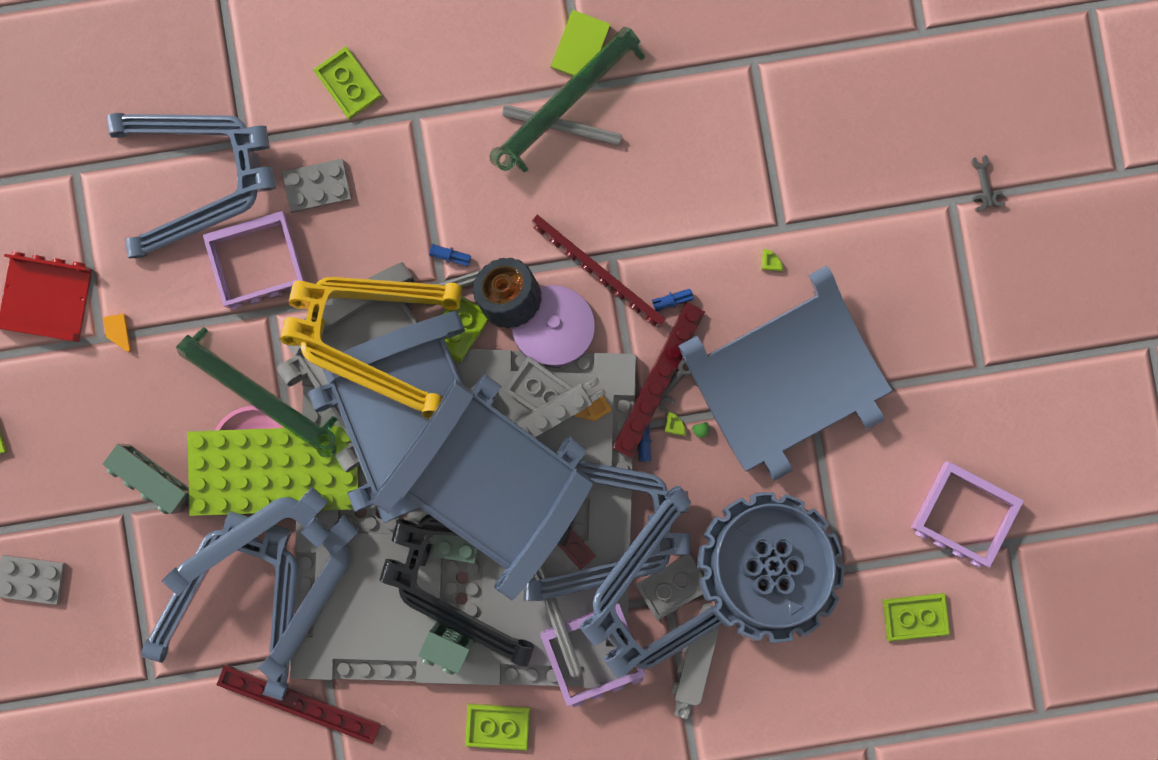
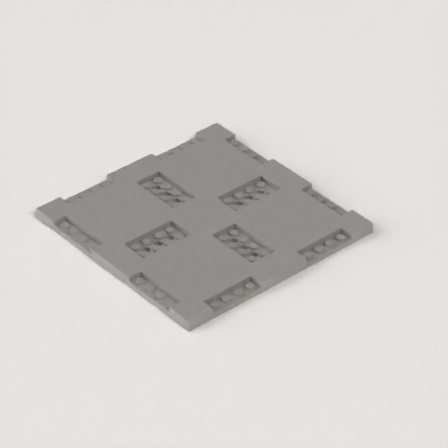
M470 349L461 363L453 359L464 386L470 388L475 386L484 374L502 386L491 405L513 422L532 411L504 391L526 360V357L520 351ZM584 353L578 360L565 366H544L572 387L581 383L584 385L598 378L599 383L586 391L591 396L598 390L604 389L606 394L603 396L612 411L596 421L571 416L535 438L557 453L563 441L570 436L587 449L581 461L632 470V458H628L611 448L634 405L636 354ZM308 376L303 378L302 427L341 426L330 409L318 413L315 412L308 394L309 391L315 389V386ZM358 465L360 488L367 484V480L361 465ZM593 483L586 499L574 517V522L570 524L571 529L596 555L582 570L619 562L630 547L631 490ZM375 504L366 508L367 513L363 518L358 517L354 509L325 510L315 515L329 529L344 515L359 531L346 544L350 554L347 570L291 658L290 679H359L443 684L559 686L540 636L541 631L553 627L544 600L524 601V589L514 600H510L497 591L494 585L506 569L479 549L475 563L433 557L436 535L432 536L428 542L432 547L426 566H419L418 586L423 591L510 637L527 640L535 646L529 665L525 667L512 663L510 658L504 657L474 641L459 674L454 672V675L442 671V666L435 663L434 666L422 662V658L418 656L428 632L437 621L406 605L400 597L399 588L384 584L379 580L385 559H394L404 564L406 563L410 548L391 541L397 519L400 518L398 517L383 523L382 518H379L376 514L377 505ZM419 508L408 513L405 520L418 524L428 513ZM297 521L295 552H297L296 562L298 571L294 615L324 568L330 555L323 544L316 548L301 534L305 527ZM556 545L543 563L548 578L581 571L558 545ZM459 572L467 573L468 581L466 583L458 582L457 574ZM629 586L617 601L621 606L626 622L628 621ZM599 587L555 597L564 623L594 612L593 599ZM458 593H465L468 600L465 604H459L456 601ZM580 628L568 633L582 670V674L577 677H571L557 637L550 639L567 686L594 688L618 679L604 661V657L610 651L617 648L607 638L598 645H592Z

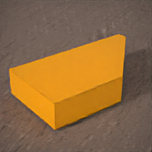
M126 314L103 317L106 337L126 352H132Z
M604 396L593 401L591 406L573 416L596 421L611 412L612 409Z

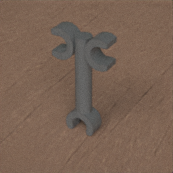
M987 155L982 157L983 164H978L976 157L971 160L972 166L978 170L983 195H977L972 198L973 201L980 200L982 202L981 207L975 208V211H982L990 206L1001 207L1005 204V202H997L996 196L1003 194V191H996L991 194L986 166L989 162Z
M685 360L679 363V370L672 377L659 403L660 409L665 413L668 409L664 407V402L675 403L672 397L666 396L685 375L691 374L690 370L683 369Z

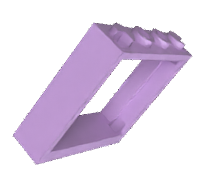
M283 211L203 235L221 300L226 308L236 310L242 308V304L247 302L256 304L262 302V298L267 296L276 298L282 296L284 291L290 290L291 292L295 281L306 282L287 215ZM281 224L297 280L232 299L216 244Z
M944 462L911 528L916 530L915 534L926 540L928 536L935 540L933 544L942 549H945L946 546L953 550L952 554L962 559L966 556L972 559L971 564L981 569L983 566L990 568L1024 500L951 462ZM950 474L1011 505L985 557L924 527Z
M617 602L616 612L622 624L630 633L621 606ZM595 612L565 622L567 632L579 629L581 623ZM552 627L540 632L567 706L577 707L582 705L585 699L592 697V700L604 696L603 692L612 690V692L619 691L624 688V684L630 682L632 685L640 683L644 680L643 677L646 676L644 669L637 668L638 671L570 696L550 639L557 637L554 628Z

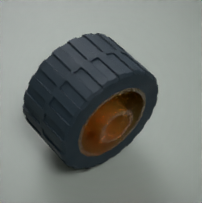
M499 258L498 260L491 261V263L485 265L478 272L473 283L474 299L485 317L492 324L501 328L519 327L535 316V313L540 308L542 292L526 264L514 258Z

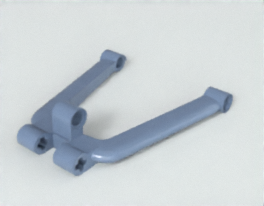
M113 113L106 116L108 132L111 138L125 137L130 134L229 136L235 155L237 189L234 193L149 232L139 234V237L126 238L127 257L130 259L147 256L146 253L156 251L242 214L254 205L257 192L276 189L273 167H260L258 154L253 152L270 148L266 126L247 128L241 119L230 115H125L124 113Z
M581 460L576 465V468L590 477L595 484L648 494L653 501L654 513L666 500L667 486L661 478L653 474ZM689 506L680 513H689ZM654 514L648 515V521ZM669 528L635 578L662 571L668 564L671 555H690V533H670ZM618 562L548 579L530 580L524 588V601H543V599L600 587Z
M675 486L665 494L666 500L660 505L598 588L593 599L595 613L580 625V629L592 645H598L607 638L611 644L617 646V648L610 651L604 657L605 663L616 678L625 676L634 667L649 669L658 665L723 624L712 611L715 607L714 605L650 645L642 648L622 624L616 612V603L675 519L681 514L680 512L691 504V500L681 486Z
M311 487L298 501L289 497L274 500L184 561L177 568L172 569L161 581L179 596L194 579L282 519L292 518L303 525L305 528L301 531V534L316 548L323 544L330 555L327 563L276 646L269 653L268 658L257 667L272 682L284 672L285 666L291 660L347 570L350 554L346 544L359 531L344 515L330 529L322 523L315 515L323 509L328 500L314 487Z
M230 511L226 517L223 530H216L207 534L196 553L249 517ZM273 525L266 531L264 539L256 537L237 550L268 561L275 567L270 652L274 649L294 616L298 571L295 557L286 550L291 530L277 525ZM209 570L194 579L179 596L175 593L172 594L150 638L146 640L143 646L141 657L159 663L164 662L170 640ZM289 662L285 666L284 672L274 682L267 677L268 682L262 695L283 701L289 684L287 682Z

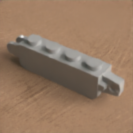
M595 378L584 385L582 383L578 384L514 422L536 437L591 406L593 401L605 395L606 392L602 389L589 396L586 390L599 383L598 378Z
M709 603L702 605L699 614L711 608L712 605ZM719 627L682 649V653L685 655L683 662L679 661L677 673L680 674L678 682L674 681L671 692L676 700L675 716L687 719L692 706L701 703Z

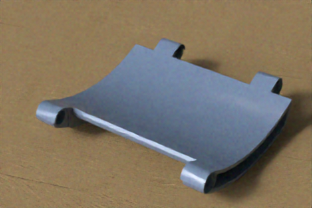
M824 266L808 275L814 288L813 293L815 296L710 354L707 355L698 336L678 346L707 406L745 472L764 462L770 476L775 481L793 471L783 451L853 413L858 415L866 431L885 421L875 401L890 394L892 389L879 370L856 328L828 266Z
M453 311L392 331L343 351V353L422 391H426L428 394L435 393L444 398L455 379L462 383L445 339L457 336L465 332L458 311ZM323 369L328 384L312 389L308 394L316 413L327 410L335 405L339 409L367 480V484H364V486L347 492L353 509L357 512L374 505L371 502L372 497L403 458L429 419L423 417L421 411L410 408ZM405 497L398 500L389 514L377 506L383 523L419 509L417 505Z
M484 374L472 391L455 379L423 430L376 491L371 502L389 514L399 499L407 498L503 566L506 570L498 578L494 588L510 600H514L556 547L593 485L591 478L576 468V465L583 458L587 449L569 436L563 441L556 453L498 411L491 404L494 401L492 399L502 386L488 375Z

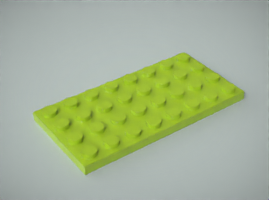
M341 426L187 432L189 516L224 515L230 511L238 514L256 513L279 498L289 497L298 501L311 487H314L328 500V503L321 511L353 509L347 492L359 488V468L357 466L346 473L334 456L351 443V440Z

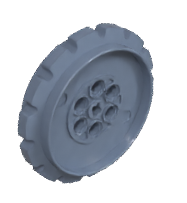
M763 492L751 495L749 503L744 498L734 501L722 510L724 518L717 516L711 521L703 535L707 539L708 544L699 547L697 568L705 573V576L699 579L705 600L715 602V607L712 611L725 626L730 627L736 624L738 627L737 634L754 641L762 640L765 635L768 643H781L792 641L794 632L799 637L813 632L821 625L819 616L829 617L839 600V597L835 595V589L843 587L844 566L837 562V558L842 556V551L836 535L826 532L829 524L817 510L813 508L806 511L804 509L805 502L790 495L784 494L777 500L773 492ZM757 544L762 545L763 554L757 551ZM777 544L783 546L784 551L782 554L778 552ZM748 562L754 565L753 573L747 568ZM789 562H792L794 564V572H791L789 570ZM773 564L774 568L770 571L768 566ZM760 580L765 583L764 591L759 588ZM780 580L784 581L786 585L784 591L779 587Z

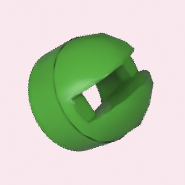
M708 422L692 426L694 434L699 438H705L710 430Z

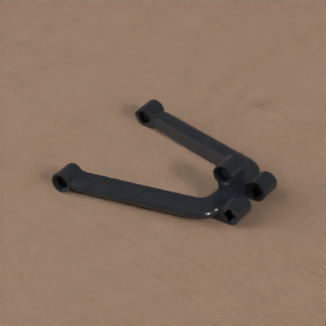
M429 514L425 515L418 524L405 519H397L391 541L409 547V553L405 564L394 559H385L379 580L384 584L399 588L401 599L412 609L496 653L510 658L511 662L516 665L528 666L535 646L533 643L523 639L512 638L423 591L418 586L419 566H426L432 547L428 543L430 538L434 535H459ZM570 525L557 545L566 547L571 531Z

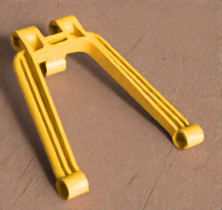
M326 277L316 284L295 281L292 285L289 304L296 309H308L306 320L295 317L285 318L280 341L289 346H301L304 357L314 365L410 408L421 411L423 417L430 419L443 399L441 395L435 393L428 394L426 391L403 382L321 341L325 326V319L322 317L324 307L331 298L436 304L447 310H457L460 308L463 288L456 283H447L443 286L438 284L344 277Z

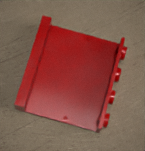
M12 251V255L4 254V257L9 258V265L0 308V329L79 342L92 269L86 268L85 263L73 261V265L65 264L66 260L53 258V261H46V257L33 255L32 258L25 257V253Z

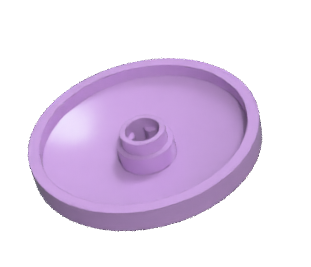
M555 285L540 287L542 292L540 308L527 323L519 327H512L514 342L526 358L530 356L542 366L561 367L571 364L583 356L592 342L595 329L592 310L582 296L569 288Z

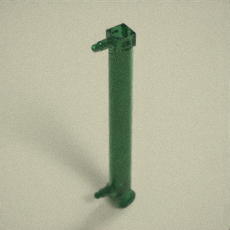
M628 27L621 28L612 40L500 147H496L490 152L491 164L504 171L512 169L516 164L523 172H527L528 167L520 156L630 50L640 60L645 58L642 49L638 45L641 41L633 30ZM505 154L504 162L500 163V157Z
M203 327L193 337L187 334L176 346L178 354L182 358L194 364L317 450L320 456L331 457L336 453V437L330 431L337 421L335 416L328 419L322 427L318 426L201 345L199 342L208 332L207 328ZM325 441L331 442L327 446L321 445Z

